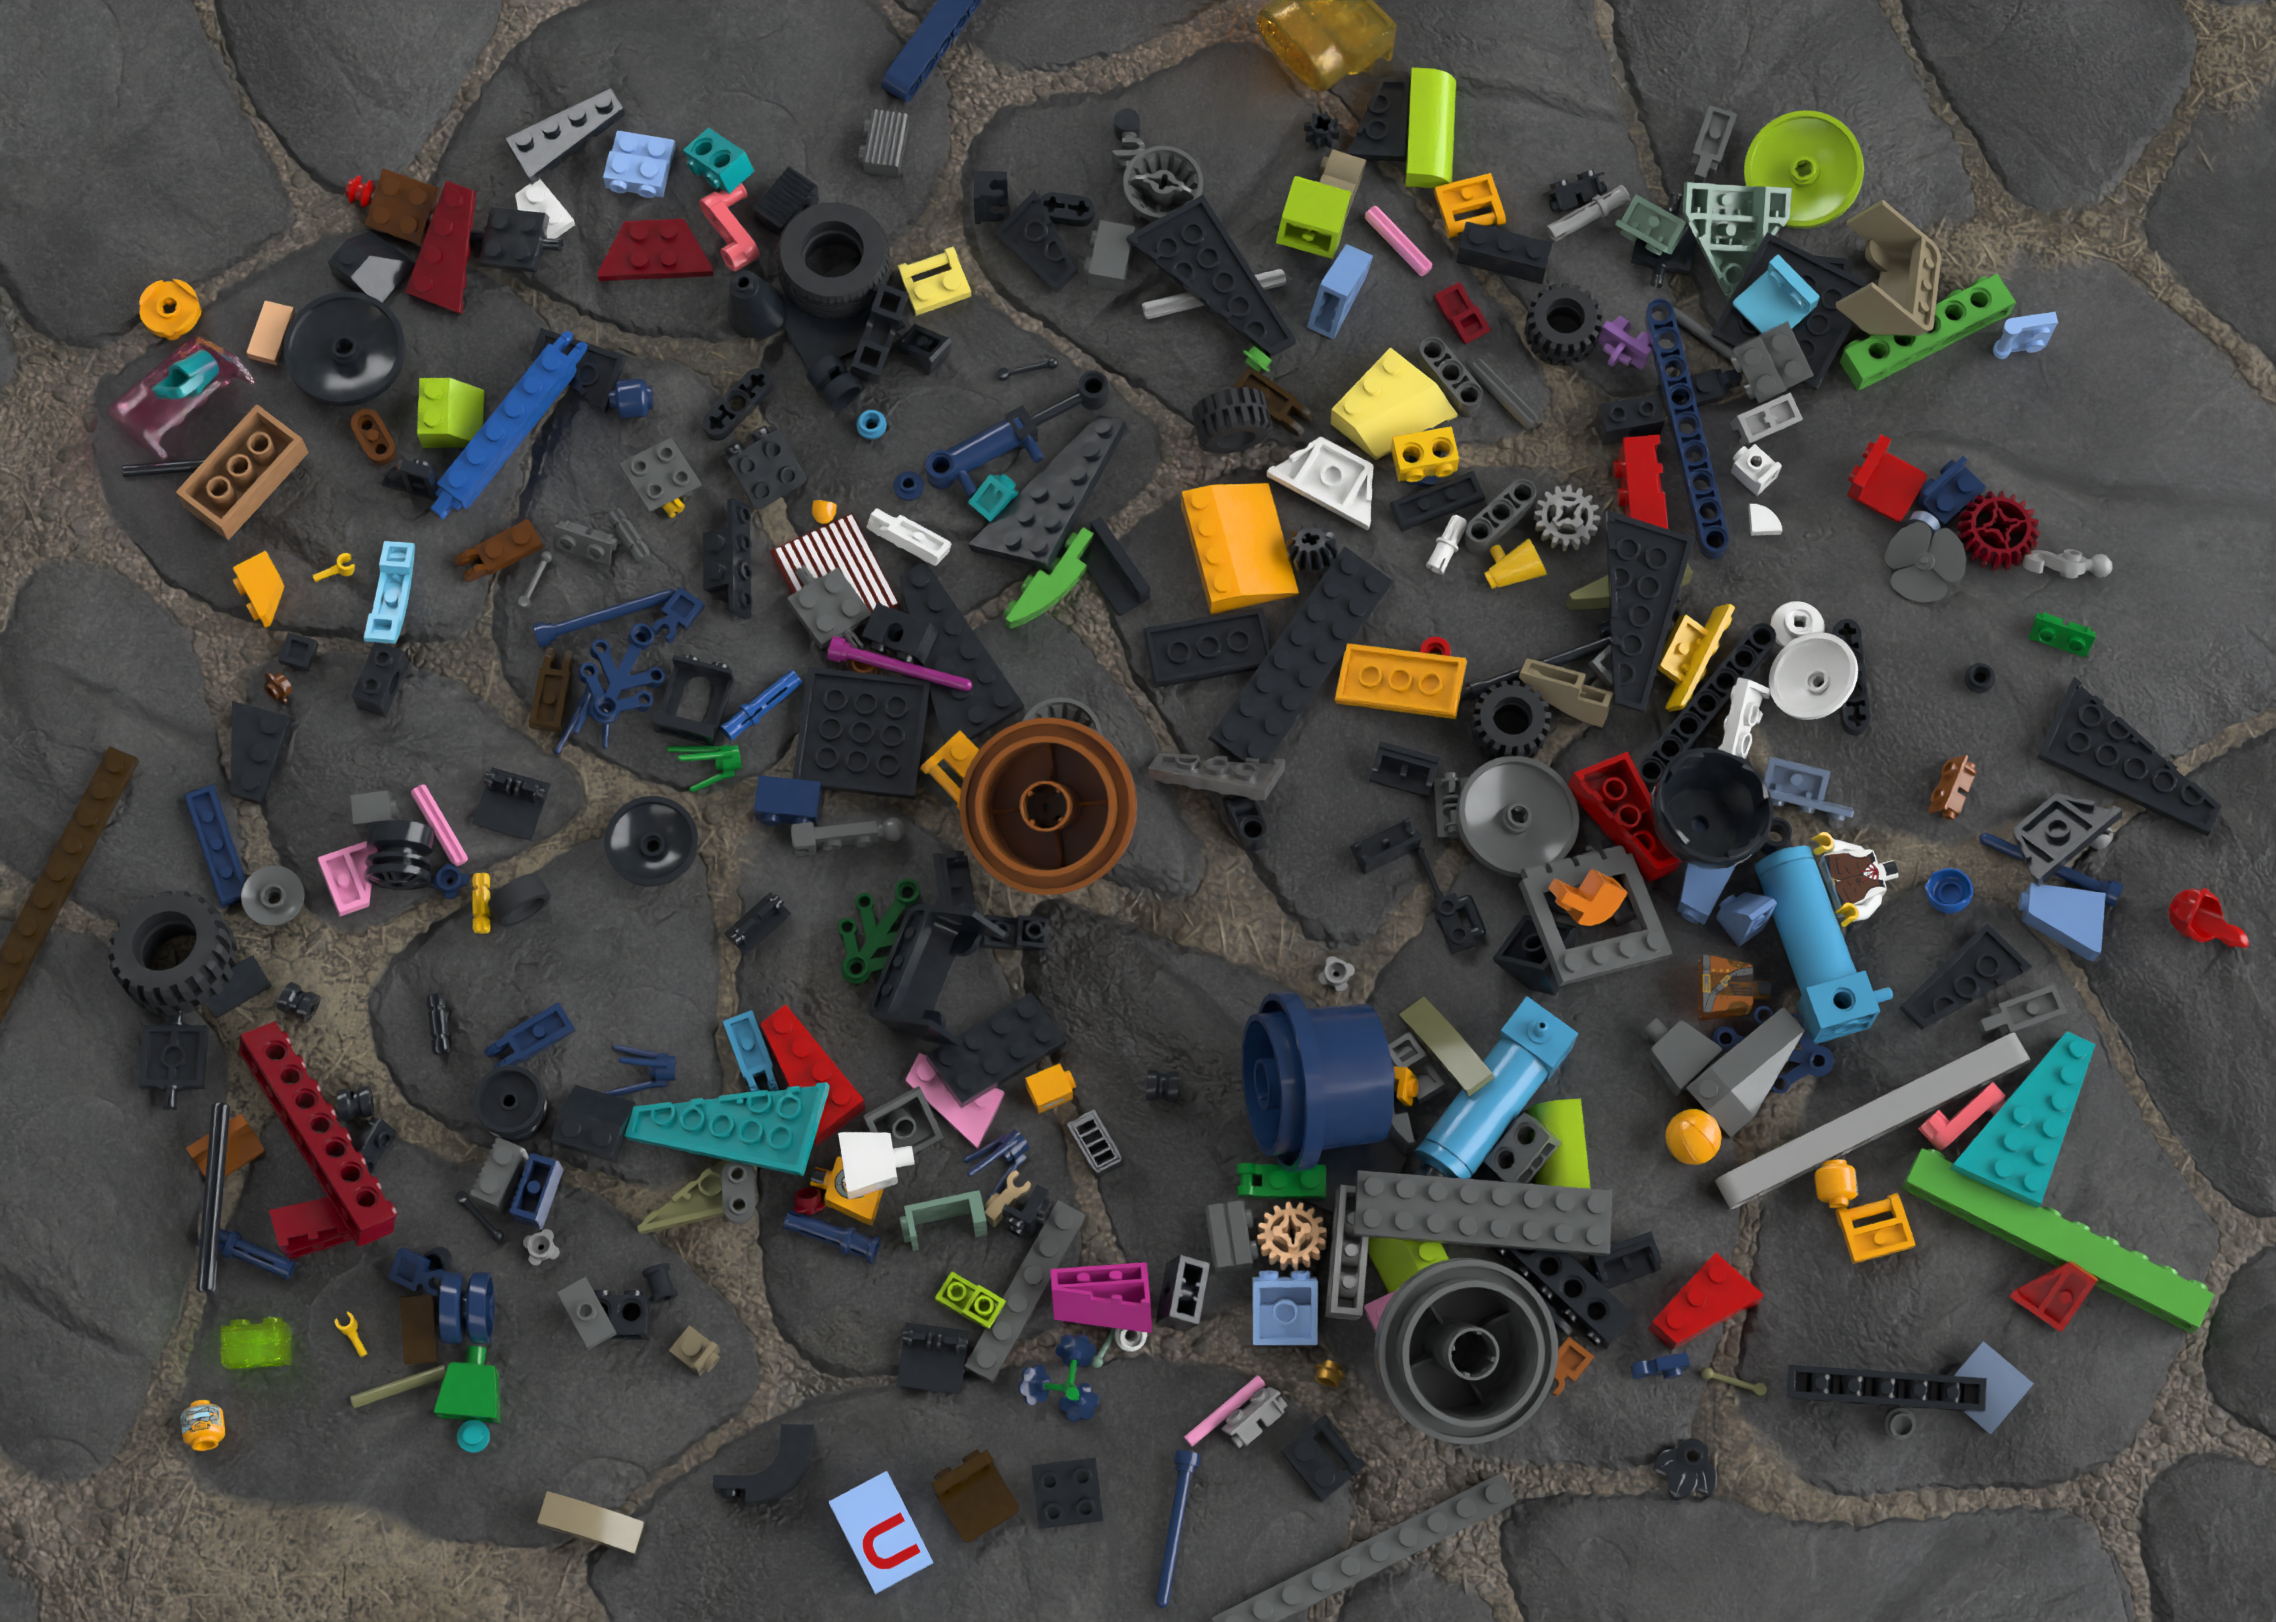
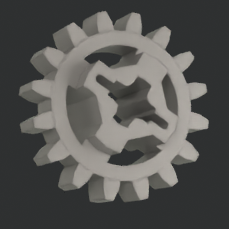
M1571 485L1567 486L1565 492H1562L1559 486H1556L1554 495L1546 491L1543 497L1544 501L1538 500L1536 506L1538 511H1535L1533 520L1539 521L1536 523L1535 530L1544 531L1541 540L1545 541L1550 538L1552 540V548L1559 543L1562 544L1563 551H1566L1570 544H1572L1575 550H1578L1580 541L1587 545L1591 539L1590 535H1596L1598 529L1596 525H1599L1600 516L1595 514H1597L1599 506L1590 505L1593 496L1589 495L1584 498L1582 496V488H1579L1574 493L1572 492ZM1548 510L1551 512L1550 515L1553 518L1550 523L1547 519ZM1583 513H1585L1587 519L1585 526L1583 525L1584 521L1581 519Z

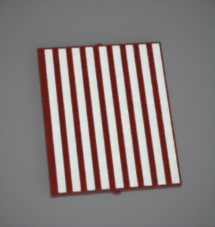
M853 513L816 530H810L807 534L770 550L792 594L801 590L804 586L798 575L795 574L799 567L801 568V566L806 565L814 578L823 577L834 569L839 568L871 613L876 603L893 609L900 606Z

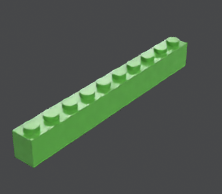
M1922 1148L1916 1155L1901 1189L2057 1267L2072 1260L2098 1278L2095 1286L2191 1334L2200 1328L2214 1297V1293L2208 1291L2207 1286L2196 1280L2188 1281L2178 1276V1272L2175 1269L2166 1265L2158 1266L2148 1261L2149 1258L2145 1254L2135 1250L2130 1252L2120 1247L2119 1242L2111 1237H2099L2091 1233L2090 1228L2085 1224L2077 1221L2071 1223L2061 1218V1214L2053 1208H2035L1949 1169L1953 1163L1945 1160V1156L1939 1151Z

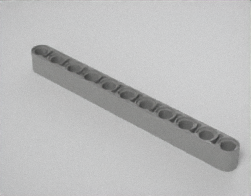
M2016 1033L2008 1034L1729 1171L1716 1179L1715 1183L1730 1210L1735 1209L1821 1167V1163L1825 1161L1835 1160L2021 1068L2031 1060Z

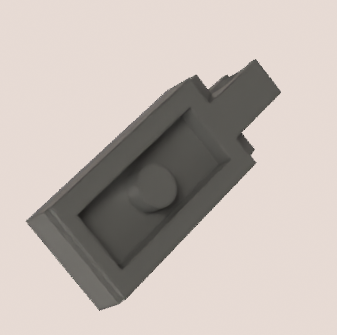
M1709 105L1691 156L1690 165L1697 167L1692 183H1704L1708 171L1716 173L1737 116L1736 113Z
M2054 984L1997 1004L1995 1008L1989 1010L1991 1016L1981 1019L1980 1023L1976 1025L1981 1036L1997 1030L2000 1036H2004L2063 1017L2067 1014V1011Z

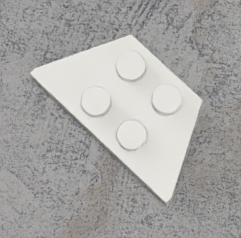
M1319 437L1309 443L1307 448L1291 454L1288 460L1276 467L1273 465L1268 469L1267 477L1367 531L1370 528L1373 464L1323 437Z

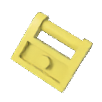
M953 246L944 249V253L909 265L906 263L897 265L899 276L906 293H909L908 298L916 316L971 297L970 287ZM946 264L950 266L951 270L914 283L911 276Z

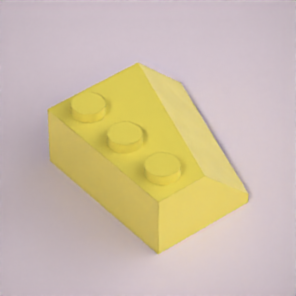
M1390 347L1332 408L1330 424L1372 458L1378 460L1391 452L1392 437L1434 428V426L1446 420L1450 421L1457 417V413L1433 380Z

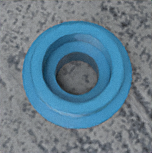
M876 410L863 412L859 415L856 422L858 433L866 439L881 437L887 427L885 417ZM871 422L877 424V427L874 429H868L866 426Z

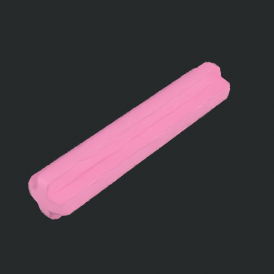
M1377 206L1371 207L1365 213L1367 222L1420 276L1426 275L1432 269V262Z
M419 785L411 791L412 797L429 826L433 829L450 862L456 867L464 864L468 857L426 785Z

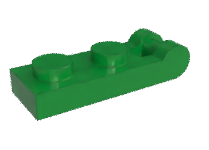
M1237 1164V1175L1240 1176V1186H1237V1197L1326 1199V1165H1316L1313 1169L1307 1171L1286 1172L1280 1165ZM1253 1177H1262V1186H1253Z

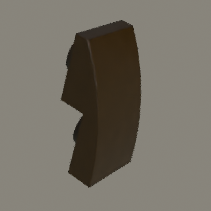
M432 1295L400 1296L404 1365L437 1362Z

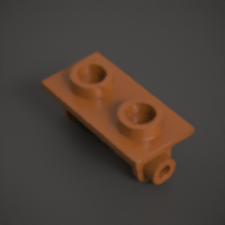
M1964 755L1952 758L1945 763L1939 786L1931 795L1932 803L1928 813L1942 811V817L1949 821H1953L1955 817L1959 816L1966 797L1957 791L1959 789L1964 793L1969 792L1976 775L1974 770L1976 766L1967 761L1969 756Z

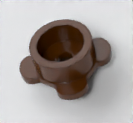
M269 672L266 673V683H264L266 694L272 700L278 699L281 704L285 705L287 703L286 696L293 691L290 682L279 672L274 675Z

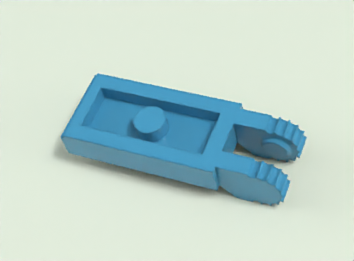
M751 1010L724 1020L723 1025L744 1081L747 1080L750 1091H760L754 1077L764 1073L766 1074L770 1091H778L779 1088L772 1071L774 1068L753 1011Z

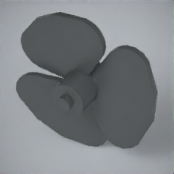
M1915 522L1902 528L1891 539L1885 553V561L1890 568L1899 569L1891 577V585L1894 590L1906 599L1921 603L1939 601L1945 597L1947 585L1944 580L1957 582L1962 579L1965 574L1967 560L1963 543L1952 530L1948 528L1939 529L1933 535L1930 544V527L1924 522Z

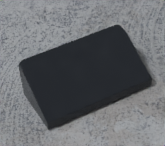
M254 955L231 967L233 975L229 982L225 981L223 983V991L218 996L214 994L209 998L210 1003L208 1005L216 1018L221 1017L272 987Z

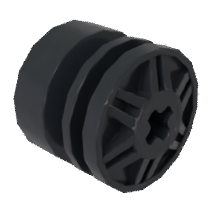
M385 820L370 824L366 847L368 851L374 854L368 855L365 859L367 866L364 872L365 881L373 886L392 890H416L427 887L431 883L429 871L432 868V863L426 856L433 852V829L421 823L405 820Z

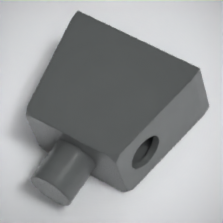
M1656 1018L1644 1030L1656 1043L1649 1050L1647 1057L1676 1097L1719 1058L1723 1050L1719 1045L1683 1020H1680L1669 1030Z

